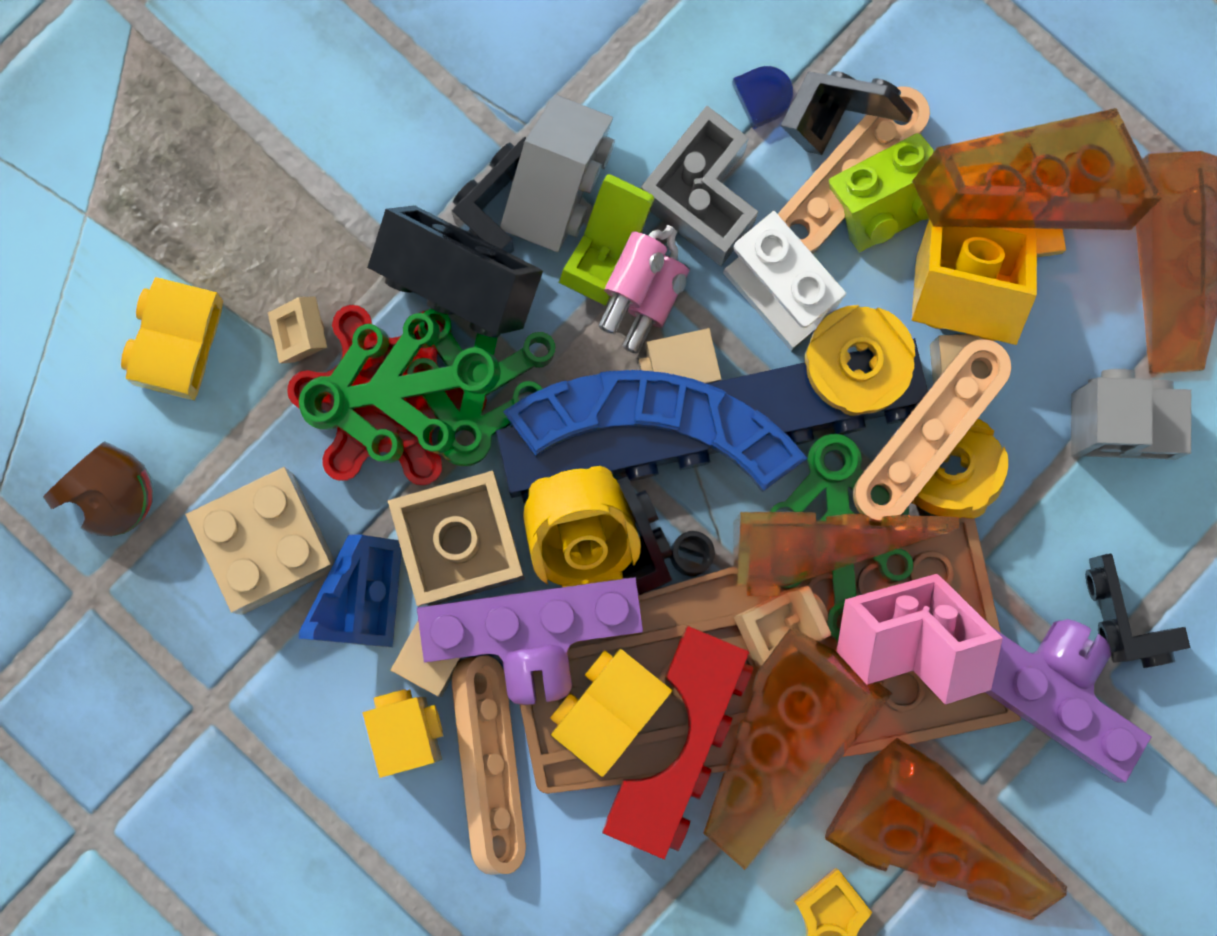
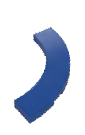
M643 370L606 371L569 381L565 380L528 395L503 411L506 418L535 457L567 439L595 430L631 426L657 428L679 433L715 449L745 472L762 492L808 459L786 433L758 410L755 411L744 402L726 394L720 388L692 378L665 372Z

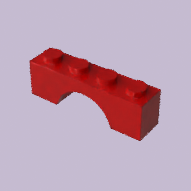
M690 626L685 628L665 676V679L677 690L686 707L688 733L685 744L678 757L663 771L645 778L622 780L603 826V834L664 860L669 848L676 851L680 850L691 820L682 817L690 796L700 800L712 771L711 768L703 764L711 745L721 748L733 718L724 714L732 694L742 697L754 667L745 663L749 651Z

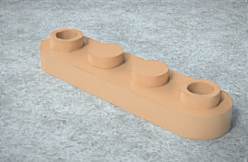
M905 86L897 87L901 91L900 98L913 111L908 124L899 125L892 119L866 114L778 213L789 228L794 224H801L806 227L808 236L800 240L812 254L820 248L845 219L844 208L830 190L829 179L916 133L921 134L929 120L930 109L926 98L916 89Z
M976 340L966 345L957 354L857 480L853 490V500L857 510L863 517L874 522H887L897 518L906 510L1008 381L1011 373V361L1008 353L1001 345L991 340ZM973 361H982L987 365L989 369L987 378L980 379L973 375L971 371ZM874 486H883L888 490L889 501L886 505H878L873 502L871 490Z
M491 656L469 657L461 660L453 671L452 692L471 855L475 865L485 874H510L516 871L522 864L525 857L526 842L505 674L500 663Z

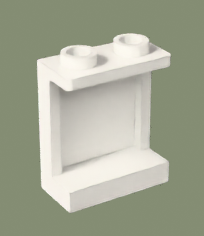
M774 210L735 242L734 251L739 257L728 265L723 272L790 351L794 350L813 334L820 322L837 309L846 295L844 289Z

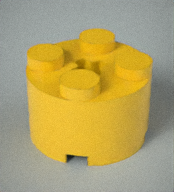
M594 466L589 469H573L560 472L549 478L537 479L531 484L529 497L524 506L523 520L532 565L539 579L547 585V580L562 587L623 579L622 571L631 562H633V565L637 562L641 544L633 515L612 472L602 466Z

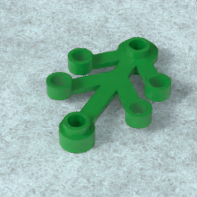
M433 309L426 310L423 314L440 321L445 327L440 332L437 342L432 346L445 365L452 366L457 355L463 350L450 332V317ZM427 322L419 323L418 333L421 339L428 333L425 328ZM544 332L530 334L525 339L522 349L500 361V379L491 391L484 394H473L462 389L464 394L460 412L444 391L421 395L436 418L448 423L453 428L455 435L459 431L467 430L475 437V441L468 446L459 444L455 439L452 447L448 451L441 453L446 460L458 466H472L481 462L490 450L491 436L496 434V430L511 425L503 411L519 402L520 394L524 392L535 393L543 389L535 382H522L515 388L512 400L481 416L485 396L533 367L542 368L552 361L556 346L550 335ZM477 333L474 347L481 348L494 356L498 337H487ZM534 343H541L547 347L548 354L543 357H537L530 352L529 347ZM419 358L409 365L407 375L413 374L420 369L433 370L439 367L431 359ZM479 364L473 370L475 382H480L486 378L488 373L486 364ZM440 428V430H439V432H438V438H437L438 444H439V443L442 441V439H443V430H442V428Z
M415 313L404 322L402 336L371 381L352 386L368 358L376 359L383 356L389 347V337L383 329L373 324H363L354 332L353 344L331 376L314 378L302 389L299 397V408L302 417L309 425L321 430H331L336 427L342 428L366 446L368 454L379 462L393 463L397 461L404 450L403 440L395 432L387 429H376L353 409L375 405L416 435L420 445L425 450L440 454L452 447L455 440L453 428L441 420L430 419L404 399L460 387L473 394L487 393L497 385L500 379V365L498 360L489 352L481 348L472 347L460 352L452 366L403 375L419 350L434 345L440 334L439 325L433 318L423 313ZM421 322H427V335L417 340L414 335L416 326ZM375 332L378 337L377 344L373 349L366 350L364 340L368 334ZM479 364H486L488 369L486 378L480 382H475L473 370ZM332 394L334 397L333 408L331 411L324 413L321 407L322 401L326 396ZM436 427H441L443 439L438 445L432 446L429 441L430 432ZM389 437L392 441L391 451L382 456L378 449L379 443L383 438Z
M829 434L819 438L812 445L807 457L810 473L786 501L779 502L771 508L767 521L770 529L778 535L793 533L801 523V513L825 489L827 512L790 555L783 556L774 563L771 575L773 581L781 588L791 589L798 586L804 580L805 569L830 542L834 606L827 612L828 620L826 623L831 631L830 637L838 642L840 629L837 626V618L843 613L845 599L856 597L852 541L879 564L878 567L881 575L888 581L899 582L909 577L913 571L914 563L907 551L899 548L895 549L850 510L848 488L853 491L857 480L864 472L861 470V453L858 446L850 438L840 434ZM830 452L838 453L843 459L842 469L839 471L829 470L824 463L825 455ZM879 485L874 486L871 490V498L874 503L884 505L889 501V493ZM909 506L897 521L878 523L885 528H896L902 525L909 516ZM787 509L792 512L794 523L791 527L781 528L775 522L777 510ZM897 555L904 560L905 570L901 575H894L889 572L887 560L890 556ZM790 562L797 567L798 577L795 581L785 582L781 579L779 567L782 563Z

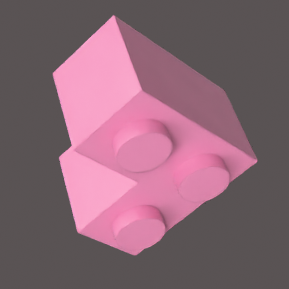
M938 574L845 599L837 653L866 685L914 671L944 704H949L991 690L1003 637Z

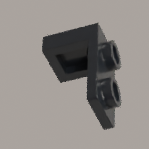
M808 71L780 126L806 152L822 155L845 110L902 122H909L913 111L900 98L901 91L888 81L875 78L870 83L856 80L848 74L839 71H833L831 75Z
M526 137L522 138L515 146L511 142L503 146L489 164L492 170L479 183L474 179L469 181L455 196L453 203L456 206L451 210L454 223L459 228L510 254L514 251L512 238L482 210L514 178Z
M626 476L617 480L635 520L640 535L641 549L635 565L631 562L622 571L623 579L636 577L639 596L672 581L664 560L672 557L673 554L661 527L651 529L650 523L659 519L646 490L636 494Z
M1109 553L1089 559L1091 569L1085 572L1086 585L1093 601L1098 600L1103 621L1098 623V634L1109 643L1113 663L1141 659L1143 668L1175 662L1174 651L1191 648L1186 627L1170 628L1132 637L1113 555Z

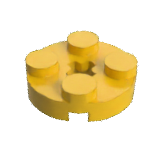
M859 305L845 306L825 317L813 332L805 353L807 376L817 395L831 407L839 409L844 414L850 416L875 413L892 405L909 387L914 370L915 344L906 326L891 312L878 307L873 309L870 307H859ZM854 346L860 352L865 351L867 348L872 351L874 357L869 361L872 371L866 374L860 369L852 371L847 365L851 359L847 350Z
M977 419L944 460V462H948L951 456L960 457V465L967 470L963 473H957V475H950L945 473L944 468L939 467L911 502L912 504L918 505L926 512L940 517H965L973 519L984 514L987 507L999 497L1006 481L1008 454L1005 447L1003 446L1002 449L1000 442L994 437V430L984 421Z

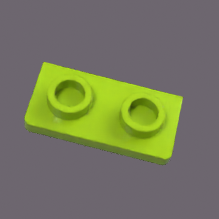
M919 133L896 143L829 179L830 190L844 208L849 240L859 253L875 244L888 241L896 233L921 220L929 219L933 207L944 209L950 206L946 165Z

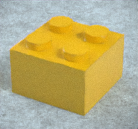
M933 207L916 255L911 321L923 323L936 329H949L979 336L985 340L1017 345L1037 296V231Z

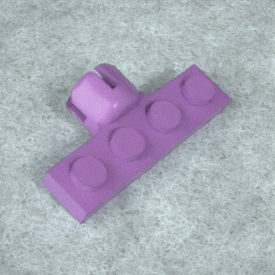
M636 577L417 608L424 663L483 654L499 655L504 667L507 696L513 703L521 705L535 704L536 692L533 671L542 670L546 702L560 700L568 696L572 689L568 650L571 644L577 641L643 632Z
M1066 619L1053 622L1037 651L1030 653L994 629L1003 639L992 688L985 693L1115 782L1126 783L1152 736L1099 701L1094 694V684L1111 656L1109 643L1099 634L1094 641L1088 639L1091 628L1077 621Z

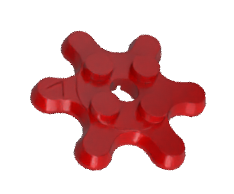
M358 305L343 306L333 317L332 327L334 334L342 345V358L353 344L352 338L356 329L363 324H372L368 312ZM435 320L439 325L440 332H442L445 327L440 321ZM426 323L425 328L428 331V324ZM418 324L415 328L414 335L417 340H420L421 337L418 333ZM375 332L366 336L364 340L366 350L373 349L376 346L378 337ZM401 336L389 337V347L383 356L376 359L368 358L352 386L371 381ZM433 346L421 348L412 362L419 358H428L437 364L438 353ZM336 367L327 372L306 370L295 374L287 387L288 397L292 404L299 408V397L302 389L314 378L331 376ZM408 368L405 370L403 375H407ZM420 369V370H417L415 373L423 372V371H428V370H426V369ZM461 387L445 390L444 392L460 412L464 394ZM332 394L326 396L322 401V410L326 412L331 411L333 408L334 397ZM422 396L404 399L430 419H437ZM485 396V399H484L482 412H483V410H484L485 407H486V403H487V397H486V396ZM375 405L353 409L376 429L390 430L402 438L404 450L398 460L402 465L404 475L410 482L415 485L425 486L432 484L439 478L443 466L441 457L437 453L425 450L420 445L416 435ZM337 427L334 441L323 454L322 465L325 472L332 479L348 481L360 472L363 463L370 455L366 446L342 428ZM434 429L430 432L429 441L432 446V433ZM389 437L383 438L378 446L379 453H389L392 448V441Z

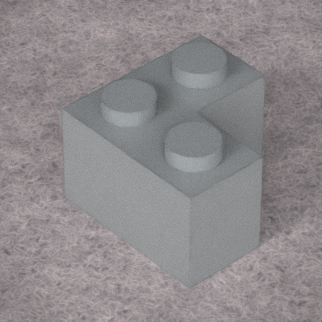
M554 95L524 142L500 228L509 234L555 252H559L568 234L577 237L588 207L580 205L583 192L591 194L600 170L605 169L615 144V139L607 137L613 117L561 96Z
M706 106L640 189L652 194L655 198L650 210L651 213L665 224L672 226L678 234L718 265L722 266L734 251L735 242L752 229L758 211L722 184L724 179L744 156L749 137L709 106Z
M1109 369L1103 370L1101 377L1089 379L1088 384L1071 394V456L1176 460L1191 454V390L1174 389V382L1170 380L1135 379L1134 370Z

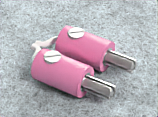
M667 225L663 232L654 230L649 236L639 232H632L604 289L612 299L601 319L599 328L605 333L615 334L628 306H630L628 312L636 318L622 345L630 353L638 354L652 326L663 327L678 294L682 293L686 286V278L690 270L684 264L677 261L678 248L675 244L677 231ZM656 238L661 240L667 239V246L671 252L670 257L665 255L668 250L667 247L656 240Z

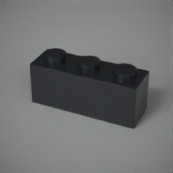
M415 205L385 209L367 267L386 277L385 283L389 287L402 292H414L428 299L427 306L431 309L447 315L456 314L469 321V327L476 333L493 338L499 337L500 334L524 328L543 273L542 269Z

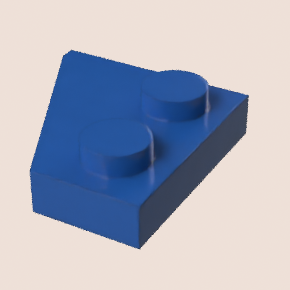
M348 535L299 630V639L393 648L402 554L399 540L368 535Z

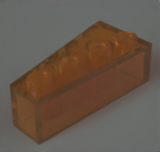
M1117 108L937 147L912 180L933 227L1132 230L1162 199Z

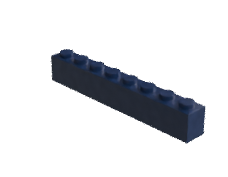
M915 338L913 339L915 344L914 370L909 387L892 405L875 413L850 416L825 403L817 395L809 382L805 362L708 383L711 386L724 390L726 394L744 402L755 411L758 410L786 433L796 445L815 440L813 434L815 431L834 428L835 434H850L866 429L865 420L885 416L887 424L904 422L928 392ZM866 349L862 352L854 351L849 353L851 359L847 365L852 371L860 369L865 374L872 371L869 365V361L874 357L872 351ZM513 426L496 430L511 498L522 496L523 504H526L529 497V488L533 482L540 478H549L567 470L589 469L594 466H602L609 469L613 476L626 473L629 481H636L658 475L657 466L678 462L680 470L691 469L711 463L709 455L719 453L715 449L679 433L657 428L631 426L600 429L574 436L552 446L535 457Z

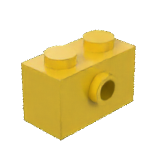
M399 690L373 698L376 708L362 712L379 778L442 760L437 738L444 736L436 706H428L426 697L413 698L411 690Z

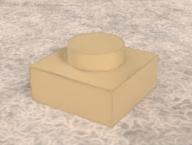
M316 296L298 297L268 312L279 363H295L327 348L324 325L320 318Z

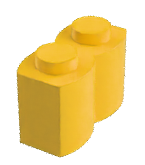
M155 277L150 289L144 288L137 302L136 318L141 320V327L136 339H129L122 353L121 368L127 370L126 379L134 386L195 401L203 380L209 350L213 343L222 312L223 300L219 294Z
M619 648L614 656L604 650L584 675L592 681L579 699L569 693L550 717L557 724L551 736L601 777L613 766L635 736L672 692L669 687L621 648Z

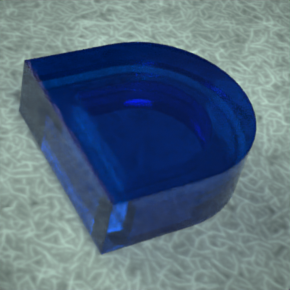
M762 66L739 75L732 80V86L753 130L782 117L789 109L793 98V86L790 78L782 70L772 66Z

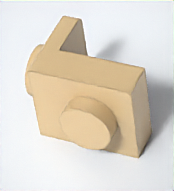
M809 586L787 589L734 616V620L756 666H765L809 642L822 641L831 636V631L826 623L828 620L826 607Z

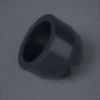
M688 531L681 534L671 546L673 554L670 557L671 563L675 570L683 575L697 576L702 574L711 566L715 558V548L708 536L698 531ZM678 550L697 557H703L702 563L699 564L679 557Z

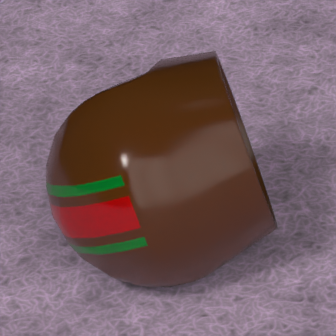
M104 441L67 472L43 498L50 509L68 502L77 504L84 512L85 519L81 526L82 530L97 536L112 537L131 531L144 520L153 502V485L151 476L142 462L131 453Z

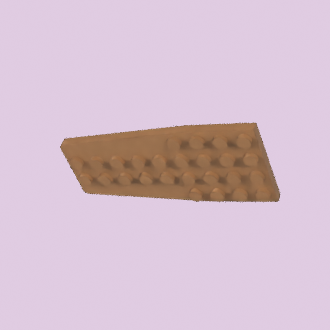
M938 516L905 523L896 528L874 530L895 549L899 548L907 551L913 559L914 567L909 577L899 582L886 580L879 571V564L852 541L856 596L938 574L991 627L1001 633L975 518H945ZM830 542L805 569L804 580L794 587L809 586L812 592L822 600L827 612L834 606ZM794 549L643 593L638 596L643 632L577 641L569 646L568 659L572 689L569 693L573 694L577 699L581 697L592 683L584 675L604 650L614 656L619 648L672 690L666 700L603 777L551 736L557 724L550 717L566 697L546 702L542 670L533 671L536 692L535 704H520L535 783L539 791L549 794L621 785L623 779L649 777L663 771L672 764L685 744L688 733V716L681 696L665 679V676L685 628L690 626L749 651L734 620V616L787 590L779 587L773 581L771 571L774 563L779 558L790 555ZM892 555L887 560V568L890 573L901 575L905 570V562L900 556ZM784 562L779 567V576L785 582H793L798 577V569L793 563ZM841 613L837 618V626L839 629L841 628L843 613ZM829 636L822 641L809 642L765 666H756L749 652L745 663L754 668L742 697L732 694L724 713L733 718L727 736L721 748L711 745L703 765L711 768V773L861 755L1021 721V718L985 692L944 704L914 671L866 685L837 653L838 642Z

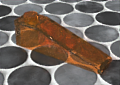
M1203 151L1147 154L1131 170L1149 374L1202 371L1205 369L1217 318V156Z
M740 512L733 521L734 587H746L747 597H779L780 587H789L950 533L959 528V517L892 515L881 517V522L870 521V516H864V514H842L827 516L826 521H816V513Z
M794 628L788 630L757 671L751 689L754 692L745 719L740 722L735 737L738 740L728 770L723 773L703 832L705 836L744 870L765 849L861 735L892 695V692L880 682L866 685L837 651Z
M899 738L892 741L864 765L826 830L825 840L870 867L886 872L890 864L917 873L918 883L935 888L937 882L941 881L967 890V896L972 901L1029 920H1033L1067 895V886L946 769Z

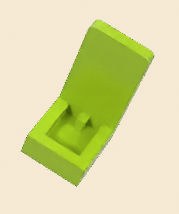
M607 174L599 189L584 235L565 265L558 283L606 306L611 296L604 289L631 233H642L655 199L654 196L620 178Z

